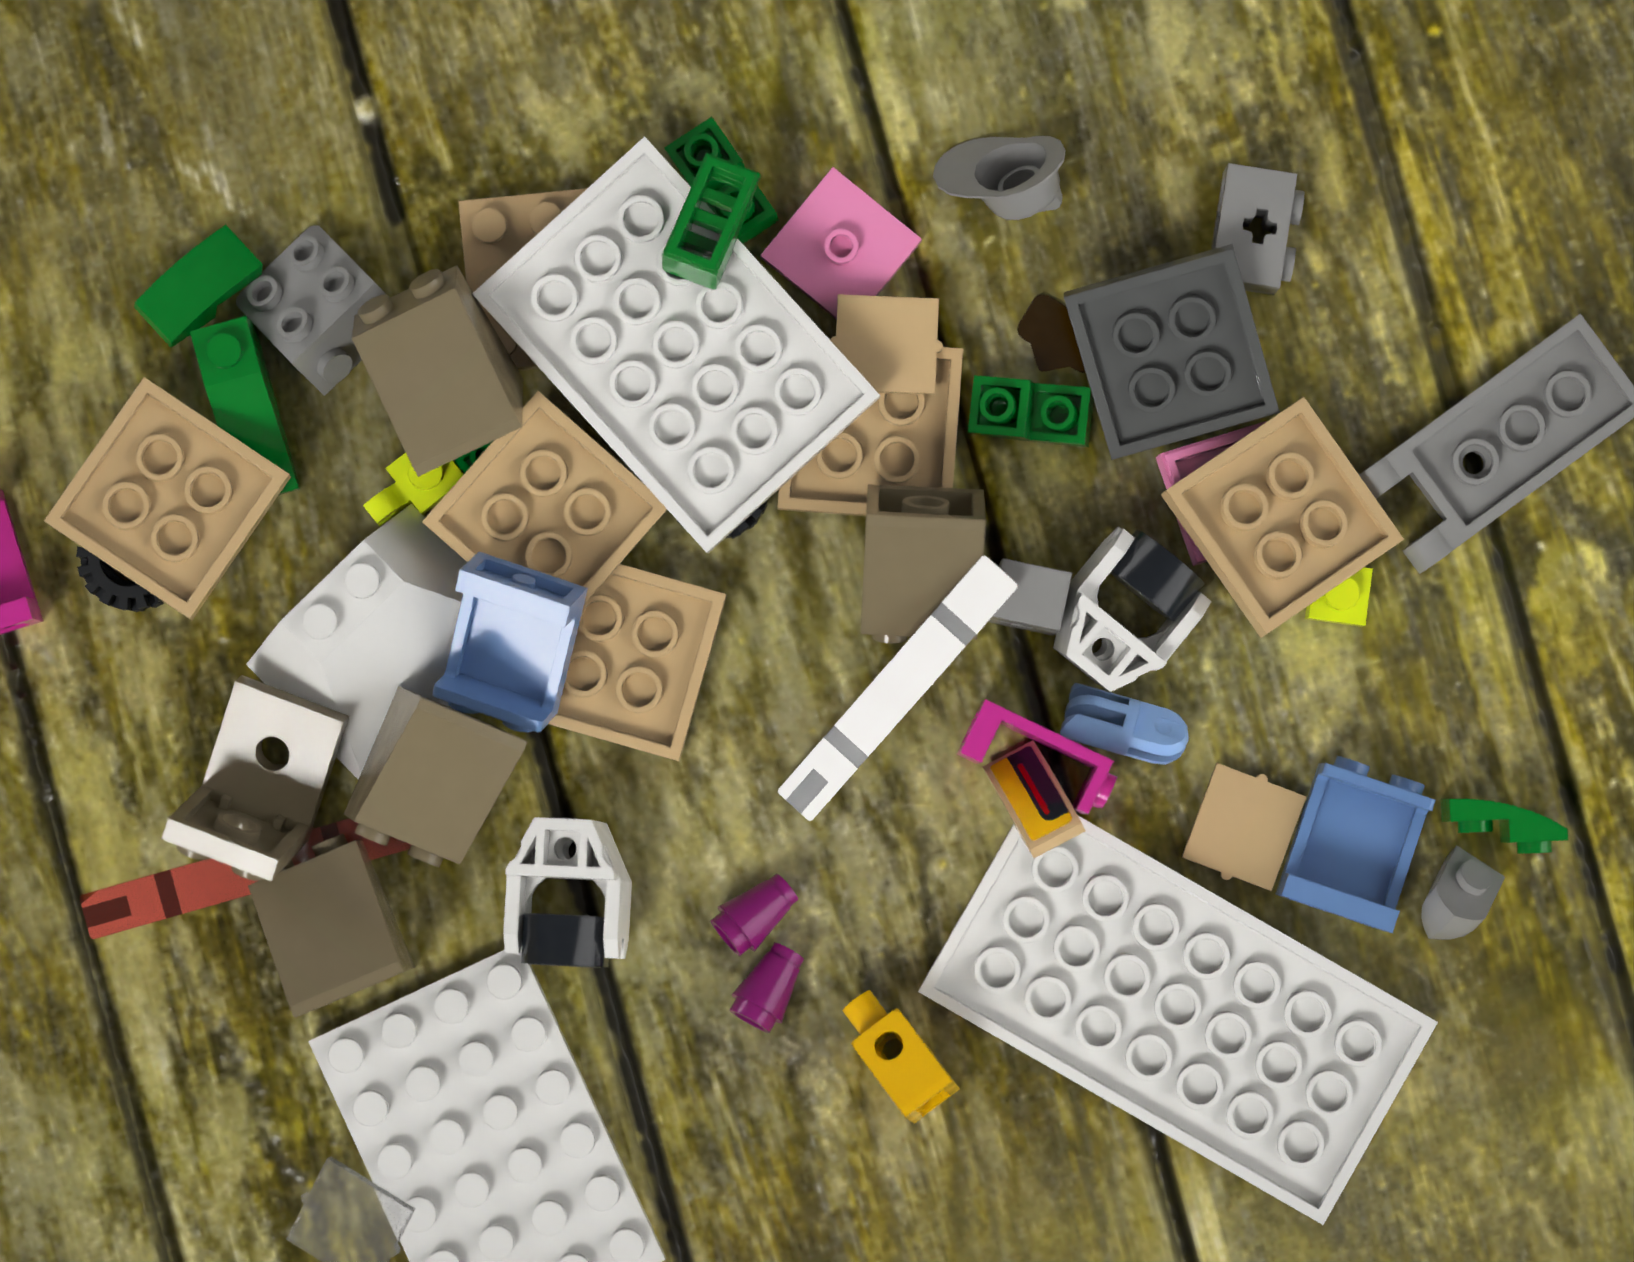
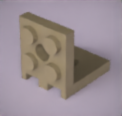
M241 675L235 680L202 786L168 817L161 839L177 845V850L190 858L199 860L211 858L230 865L235 874L253 881L266 879L272 881L309 841L349 716ZM276 737L287 745L289 750V760L287 763L275 764L264 756L262 751L264 738Z

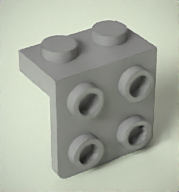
M313 225L307 228L262 272L259 278L251 282L238 295L236 305L290 363L325 396L362 360L352 340L354 315L358 314L359 308L364 303L386 293L320 226Z

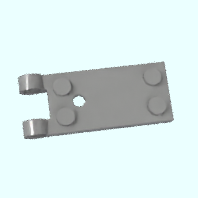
M1580 313L1367 468L1359 476L1374 497L1378 498L1406 476L1410 475L1443 520L1402 550L1420 574L1634 418V385ZM1474 452L1482 457L1484 465L1480 473L1471 474L1464 469L1463 458L1467 453Z

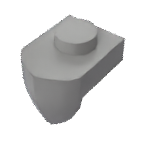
M1456 845L1445 858L1422 905L1421 919L1428 939H1455L1475 930L1486 918L1505 876Z

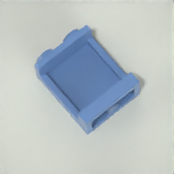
M478 552L459 571L455 591L463 593L446 670L444 675L435 683L432 695L447 701L451 708L459 712L468 714L482 713L500 719L509 729L519 732H541L558 713L588 588Z
M1336 756L1334 765L1328 763L1318 764L1275 895L1385 932L1393 933L1400 912L1395 909L1426 815L1428 811L1433 810L1436 800L1422 795L1425 787L1424 784L1393 774L1389 784L1367 777L1370 766Z

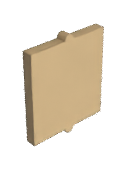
M838 294L836 336H833L830 341L870 385L880 393L935 395L937 353L941 352L943 348L942 342L937 340L939 298Z
M1216 763L1181 858L1219 871L1220 877L1224 880L1235 877L1272 891L1307 796L1267 782L1268 778L1265 774H1258L1254 777Z

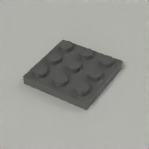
M1233 244L1064 292V300L1112 460L1280 413Z

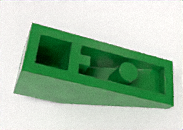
M247 316L190 331L204 387L217 426L290 474L291 478L279 495L299 490L300 486L259 335L254 323Z

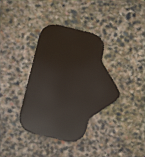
M1047 295L1036 296L1019 322L1017 330L1019 336L1031 344L1038 369L1041 372L1071 367L1078 372H1086L1067 307Z

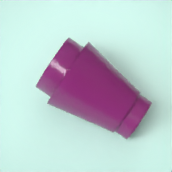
M776 873L769 880L763 881L718 906L720 913L711 919L710 922L728 947L735 954L741 956L748 949L756 951L791 909L790 907L798 901V897L789 884Z
M774 942L770 951L763 956L731 994L735 1001L729 1011L749 1025L763 1032L770 1033L776 1022L782 1023L800 972L799 968L804 958L788 947Z

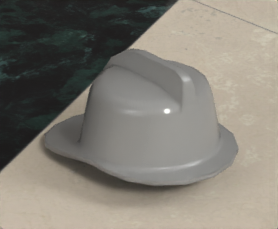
M1051 136L976 138L958 144L944 153L935 164L933 178L938 188L948 195L962 198H980L995 215L1005 220H1020L1031 217L1038 212L1056 210L1061 206L1063 197L1059 186L1058 169L1064 162L1066 150L1059 139Z

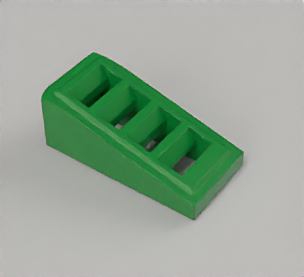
M706 153L662 253L663 270L716 290L753 199L761 173ZM710 179L739 189L740 192L737 198L709 188ZM701 202L730 212L728 219L700 209ZM693 224L720 234L719 240L715 241L692 232ZM686 247L710 256L711 259L703 258L683 249Z

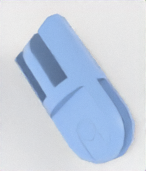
M1074 683L1071 686L1069 703L1065 710V720L1060 730L1061 736L1078 743L1152 764L1166 765L1177 760L1183 754L1189 741L1188 726L1179 714L1167 708L1084 684Z

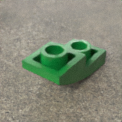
M712 116L664 147L680 175L690 187L706 153L745 167L743 160ZM710 179L708 184L709 188L737 198L740 192L739 189ZM758 186L737 237L742 244L779 221L776 211ZM707 204L716 215L728 219L730 212Z
M225 224L162 274L134 302V308L172 348L190 336V331L199 329L216 318L217 306L262 275L263 264Z
M974 375L968 433L1022 441L1089 447L1094 405L1091 388L1034 383L1026 379Z
M1441 799L1442 822H1457L1458 833L1493 832V820H1499L1500 842L1517 843V854L1552 852V841L1568 840V829L1550 818L1521 807L1488 800Z

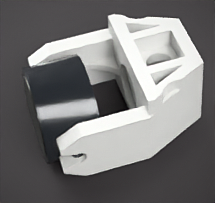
M1117 527L1100 544L1071 580L1061 628L1056 633L1053 648L1095 683L1111 692L1135 681L1140 675L1151 670L1157 671L1167 664V660L1203 617L1212 601L1199 592L1205 584L1202 579L1166 548L1140 530H1136L1131 535L1125 529ZM1109 573L1142 601L1167 618L1155 634L1137 638L1098 606L1099 586ZM1102 638L1101 648L1097 652L1092 653L1094 642Z
M534 817L521 840V847L517 855L509 862L505 870V875H507L503 931L505 953L521 954V963L570 967L608 968L609 958L625 959L629 942L632 881L607 823L587 819ZM572 842H575L576 853L570 858L569 846ZM546 878L593 880L604 894L605 915L604 917L544 913L531 914L532 894L536 887Z

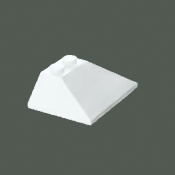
M413 504L407 506L378 528L348 554L277 624L246 664L265 684L349 716L336 757L357 779L361 775L398 686L450 707L447 701L438 699L432 694L435 683L444 675L463 597V593L455 591L459 571L467 561L422 523L425 517L421 515Z

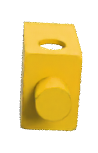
M868 990L856 997L842 1010L860 1034L851 1042V1045L902 1114L912 1123H917L960 1090L937 1057L898 1008L887 1013L871 990ZM897 1038L902 1044L903 1049L899 1056L888 1060L882 1052L883 1047L889 1040Z

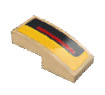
M1034 740L983 766L992 787L1006 808L1016 830L1033 858L1086 831Z

